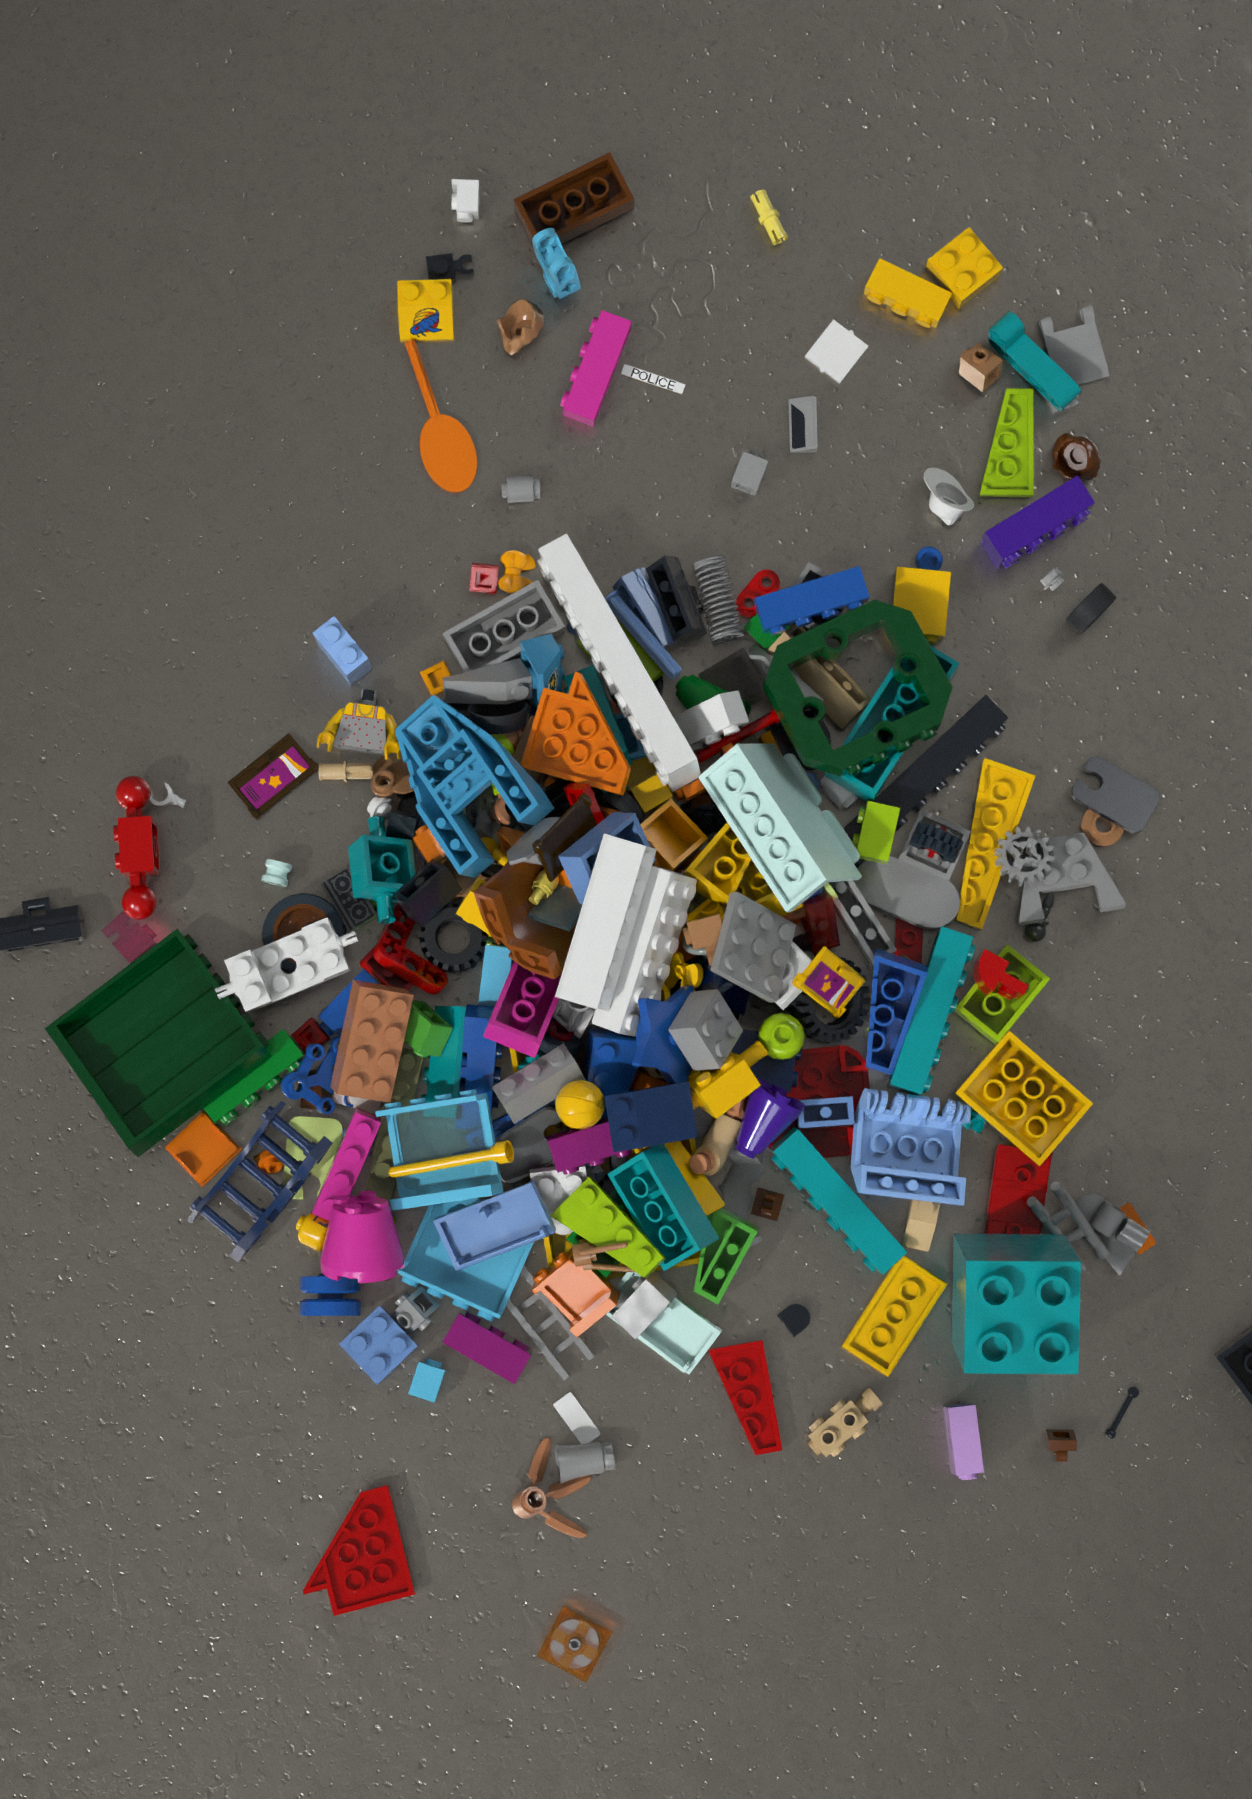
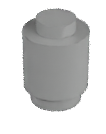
M532 475L506 476V481L501 482L502 498H507V503L533 502L534 499H540L539 477H532Z

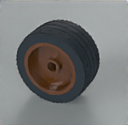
M299 893L280 900L269 911L263 925L262 940L265 946L301 931L303 927L324 918L330 919L335 933L339 937L346 934V927L338 910L326 899L314 894ZM292 958L283 960L281 964V969L289 974L293 973L297 967L296 961Z

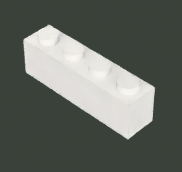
M739 691L718 694L673 717L693 752L702 750V744L704 743L709 745L722 740L720 736L722 734L728 736L739 732V726L749 722Z

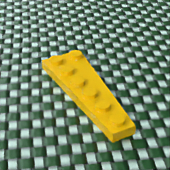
M987 758L983 759L959 896L960 906L955 920L979 930L983 929L1001 877L1000 870L1002 866H995L996 859L1000 858L994 855L995 849L1000 848L998 846L999 839L1006 840L1005 833L1007 831L1013 835L1015 834V829L1019 825L1035 779V775Z

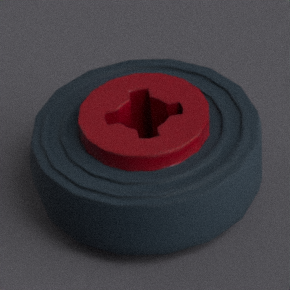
M552 1017L539 1049L547 1054L564 1043L572 1057H574L582 1045V1036L578 1038L574 1035V1031H567Z

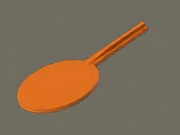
M408 340V342H405V346L430 415V419L424 424L420 435V453L424 467L432 480L442 489L453 493L462 492L473 483L476 476L477 455L474 443L467 430L459 421L451 416L440 414L415 340Z

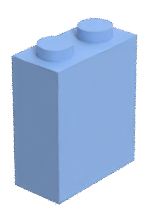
M335 616L313 632L319 647L351 686L372 670L368 657Z

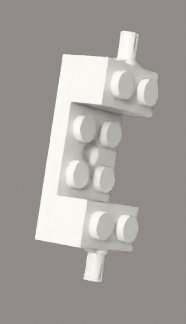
M324 918L303 927L301 931L275 942L224 960L230 974V983L215 988V991L220 993L217 994L219 999L235 993L240 998L245 1012H253L351 971L344 955L343 947L359 940L354 930L339 937L335 933L330 919ZM287 958L294 959L297 964L296 970L291 974H285L281 969L283 960Z

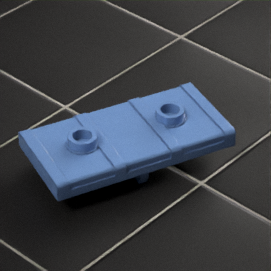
M534 1180L433 1220L455 1270L467 1268L543 1239L556 1231V1227Z

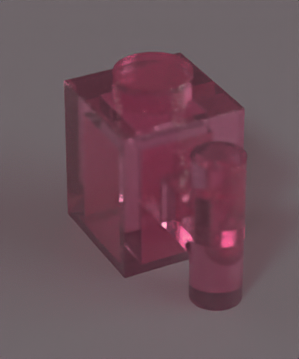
M123 911L101 931L107 938L117 931L120 937L112 944L131 964L157 944L154 940L157 935L147 923L142 927L141 924L136 922L128 928L126 923L131 918Z

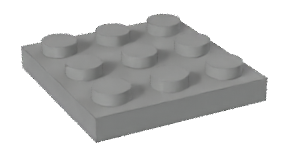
M739 892L730 893L710 971L769 1003L777 1002L796 924Z

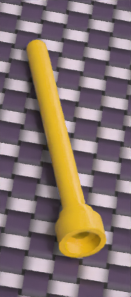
M505 1140L496 1142L494 1146H491V1149L394 1166L389 1169L388 1173L390 1177L396 1178L490 1160L499 1164L511 1163L514 1160V1149L511 1142Z

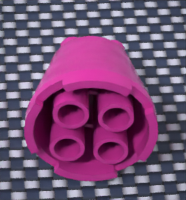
M369 1190L360 1192V1196H335L320 1258L322 1274L336 1281L340 1280L341 1276L358 1279V1283L378 1282L395 1277L396 1270L404 1268V1254L388 1201L376 1197V1192Z

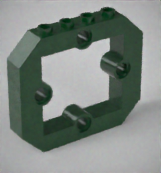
M874 599L777 645L763 690L803 765L842 777L846 774L854 776L864 770L863 766L871 762L874 765L879 764L889 757L888 754L896 750L898 753L904 752L913 746V742L919 739L927 741L936 736V731H938L953 687L912 611ZM882 627L897 654L892 670L894 678L901 684L912 683L925 707L893 722L881 721L875 725L872 732L833 750L820 727L825 714L824 703L817 697H804L791 669L821 655L828 660H837L843 656L849 642ZM836 639L840 646L831 647L828 645L827 640ZM909 663L913 666L914 670L907 672L902 669L901 664ZM812 709L816 712L817 716L815 718H808L804 715L803 711ZM885 733L890 736L891 741L887 743L879 740L878 735Z

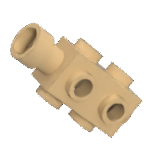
M870 1388L861 1393L862 1397L855 1403L851 1399L845 1402L842 1398L830 1408L832 1414L825 1420L819 1417L809 1426L811 1432L808 1433V1436L811 1440L807 1443L817 1456L823 1453L825 1457L830 1454L835 1457L846 1448L844 1444L846 1440L851 1436L856 1439L867 1430L865 1425L869 1421L865 1416L883 1405ZM845 1416H854V1423L851 1425L845 1424ZM825 1433L833 1435V1440L830 1443L823 1441L822 1438Z

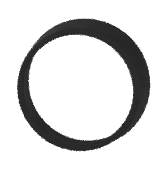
M524 700L507 705L470 704L468 706L470 720L488 734L512 733L526 726L528 703Z

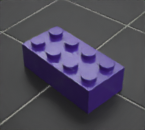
M1077 475L987 530L980 544L997 570L1003 566L1005 569H1008L1020 561L1019 558L1025 552L1028 555L1035 553L1043 547L1042 544L1048 538L1054 541L1065 534V530L1071 524L1077 527L1088 520V516L1092 513L1090 510L1095 502Z

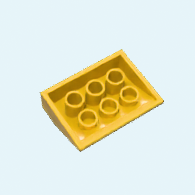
M1010 1031L990 1050L955 1092L956 1095L1038 1166L1045 1161L1093 1105L1088 1098Z

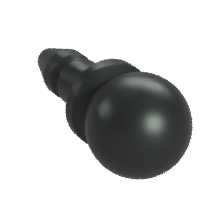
M1050 892L1042 902L1044 922L1026 924L1024 933L1030 941H1040L1046 935L1045 926L1050 923L1046 918L1054 904L1053 892Z

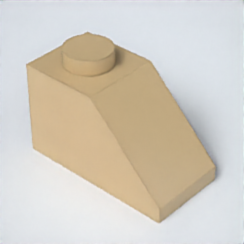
M910 1200L901 1246L929 1252L940 1203Z

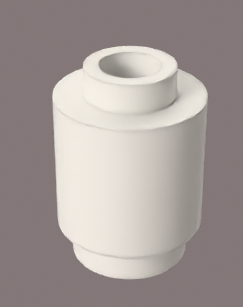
M825 776L820 780V785L823 787L821 790L839 809L842 807L848 809L859 799L856 795Z

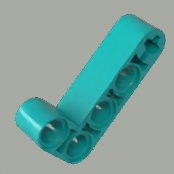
M1006 312L989 328L988 341L990 345L1057 410L1062 411L1081 393L1078 384L1025 334L1023 322L1013 312Z

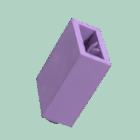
M967 1403L943 1406L951 1473L958 1476V1479L961 1480L977 1479V1473H984L976 1405Z

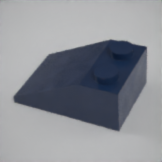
M689 1081L605 1094L613 1152L698 1137Z

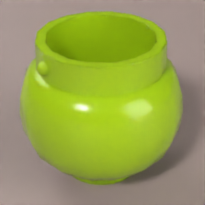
M773 1014L765 1019L759 1027L758 1041L765 1047L768 1056L773 1059H790L798 1054L803 1047L805 1039L803 1027L796 1018L789 1014Z

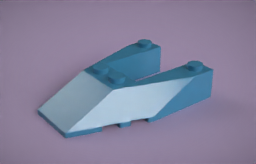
M432 695L395 729L403 762L407 763L410 777L408 780L410 787L414 789L417 799L416 809L459 875L476 878L495 861L462 811L492 783L518 822L535 826L554 809V806L541 787L498 740L438 696Z

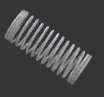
M723 555L707 557L694 562L692 565L693 571L696 573L695 578L698 579L696 582L699 584L698 589L701 591L699 595L702 596L701 601L704 602L702 607L706 608L704 613L707 614L705 618L708 620L707 625L710 626L708 630L711 631L709 636H711L712 643L731 641L745 634L744 629H735L743 624L734 623L740 621L741 617H733L740 613L739 611H732L738 608L737 605H731L737 601L730 599L735 594H726L732 592L734 588H725L732 585V582H724L731 577L723 576L729 573V570H722L728 566L724 564L726 557ZM710 573L703 577H698L699 574ZM702 579H711L704 583L699 582ZM715 584L707 588H701L704 585ZM716 590L708 594H702L705 591ZM717 596V597L712 598V599H710V600H703V599H705L706 597ZM719 602L711 606H705L707 603ZM723 607V608L714 610V611H712V612H706L707 610H709V609H711V608ZM724 613L716 617L709 618V616L712 614ZM725 619L714 624L710 623L713 620ZM726 625L718 629H711L714 626Z

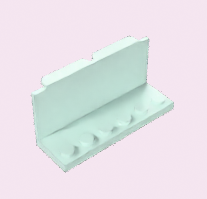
M774 743L736 744L698 776L786 912H792L827 882L852 881L862 878V875L854 865L860 858L858 850L832 811L824 810L821 812L818 806L822 802V796L795 755L786 754L782 756Z

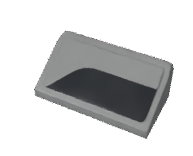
M817 396L789 399L790 453H817Z

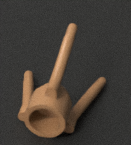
M581 1239L578 1244H572L575 1266H583V1270L598 1269L635 1272L625 1265L592 1263V1261H597V1253L626 1248L628 1246L627 1242L596 1247L586 1239Z

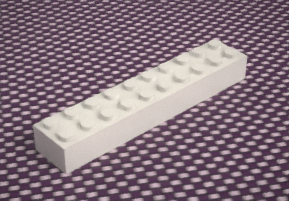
M565 534L540 547L538 551L541 558L537 562L541 568L540 571L548 585H551L554 591L553 594L560 607H564L567 613L566 617L572 628H576L582 646L586 651L589 650L593 665L598 673H602L605 679L604 683L611 696H615L621 714L624 718H628L631 731L637 741H641L647 759L650 763L654 762L657 770L656 774L662 785L668 784L673 792L697 779L701 775L697 757L569 536Z

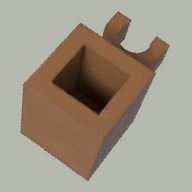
M719 913L687 921L688 928L683 929L687 945L692 944L694 950L705 947L710 966L713 962L716 944L722 927Z

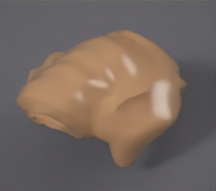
M523 298L519 299L517 302L512 303L503 318H498L497 322L503 336V345L506 352L510 355L517 354L520 349L530 344L532 339L539 335V331L543 327L544 315L537 304Z

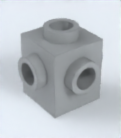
M420 1286L411 1295L407 1292L394 1303L398 1308L390 1316L410 1335L417 1328L422 1332L433 1321L430 1316L440 1305Z

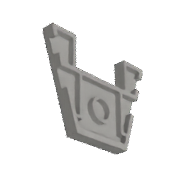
M1084 833L1049 838L1046 846L1054 847V851L1050 856L1055 857L1054 863L1049 865L1051 872L1049 874L1043 872L1044 879L1042 882L1034 878L1033 886H1030L1028 881H1024L1019 926L1044 922L1040 894L1095 886L1100 912L1125 908V900ZM1037 846V854L1041 855V858L1043 859L1041 850Z

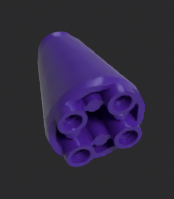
M759 1077L757 1080L761 1086L750 1093L736 1139L738 1143L735 1146L739 1152L752 1159L757 1154L760 1155L795 1121L806 1106L794 1097L790 1099L786 1096L787 1091L774 1083L771 1085Z

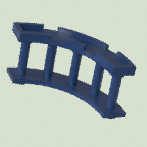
M283 1101L275 1108L269 1106L260 1117L263 1121L240 1155L204 1198L199 1196L189 1208L192 1210V1213L187 1220L192 1224L201 1214L233 1241L232 1244L235 1248L230 1256L237 1262L259 1240L261 1233L268 1226L267 1220L273 1223L309 1178L311 1175L310 1171L314 1165L320 1163L333 1144L325 1136L318 1143L310 1142L278 1116L285 1106ZM272 1125L304 1151L303 1154L306 1156L304 1161H297L266 1135ZM258 1144L291 1169L290 1173L293 1176L286 1185L283 1183L280 1185L248 1159ZM240 1167L273 1193L272 1196L275 1200L266 1210L263 1207L261 1209L228 1183ZM220 1191L253 1217L252 1221L255 1224L247 1233L239 1232L208 1206Z

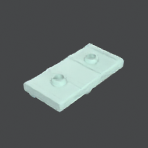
M627 1272L616 1286V1289L620 1292L619 1299L625 1293L629 1297L633 1294L635 1290L632 1288V1285L641 1275L636 1272ZM675 1297L638 1336V1339L683 1373L690 1374L722 1332V1329L712 1324L691 1306ZM615 1306L606 1315L614 1320L611 1316L618 1308Z

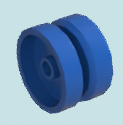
M323 1274L300 1277L301 1292L317 1293V1299H303L300 1301V1316H361V1301L358 1299H344V1293H358L361 1291V1283H358V1279L341 1276V1279L336 1281Z

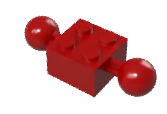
M128 776L122 779L116 788V799L126 809V817L118 818V825L113 826L114 841L118 842L119 853H115V866L122 875L130 879V888L124 892L121 901L124 912L130 918L143 920L150 917L157 906L156 895L147 887L146 878L160 877L157 822L151 816H143L142 808L148 804L151 798L149 784L141 777Z

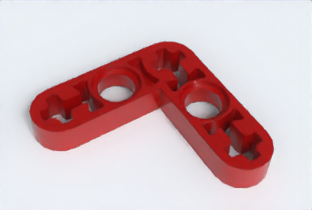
M398 903L394 908L396 921L384 925L374 947L373 956L380 965L425 992L437 995L448 984V977L442 969L404 947L415 921L406 915ZM402 915L405 916L403 923L399 921ZM390 930L396 931L401 939L392 936ZM387 946L391 947L388 954L386 953ZM405 962L414 965L416 971L408 969Z

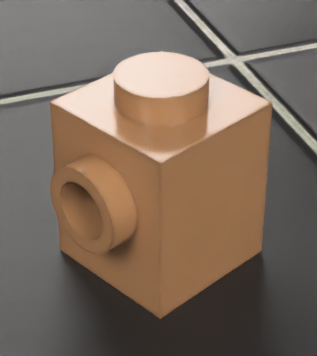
M980 342L971 349L967 348L961 354L959 374L980 391H985L1001 377L1003 360Z

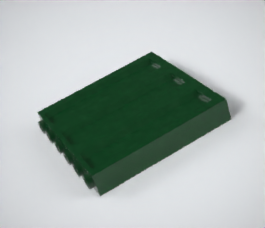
M178 928L44 1028L125 1145L137 1158L272 1057L266 1048L270 1043L261 1031L257 1034L254 1032L252 1027L256 1024L248 1013L244 1012L241 1014L237 1009L241 1004L234 994L221 999L218 998L217 994L220 993H216L215 988L221 987L226 983L217 972L214 975L210 972L209 968L212 967V964L203 953L200 955L196 953L194 949L198 945L189 933L184 936Z

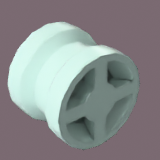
M266 859L265 865L267 870L262 875L261 881L281 887H288L289 881L287 876L292 871L293 866L284 862Z

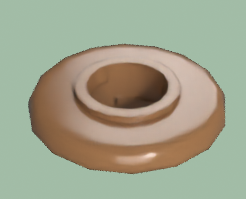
M1088 809L1082 818L1081 825L1088 841L1096 846L1105 847L1117 842L1121 838L1124 829L1110 822L1111 828L1108 832L1098 831L1095 822L1102 816Z

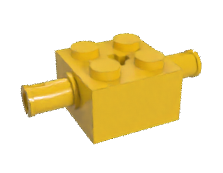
M757 1040L739 1055L730 1052L721 1069L694 1071L691 1068L687 1081H689L693 1111L699 1107L717 1119L761 1086L750 1067L768 1055L765 1047Z

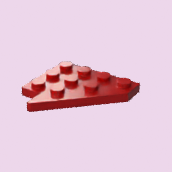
M388 1485L360 1492L303 1589L304 1595L327 1589L333 1616L416 1594Z

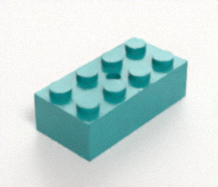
M664 1144L652 1146L608 1173L610 1180L638 1228L666 1257L660 1264L663 1271L719 1239Z

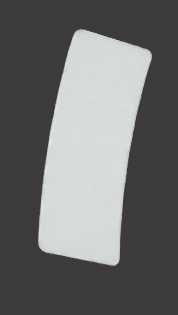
M571 1392L553 1404L581 1444H589L601 1435L598 1428Z

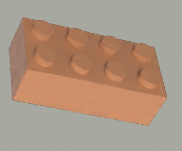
M353 980L330 1085L336 1094L391 1103L414 996L407 989Z

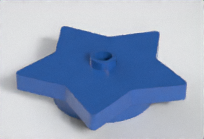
M682 986L666 1001L649 998L638 999L640 1020L636 1030L637 1051L632 1065L658 1069L669 1084L687 1082L691 1069L689 1062L668 1029L689 994L694 992L693 986Z

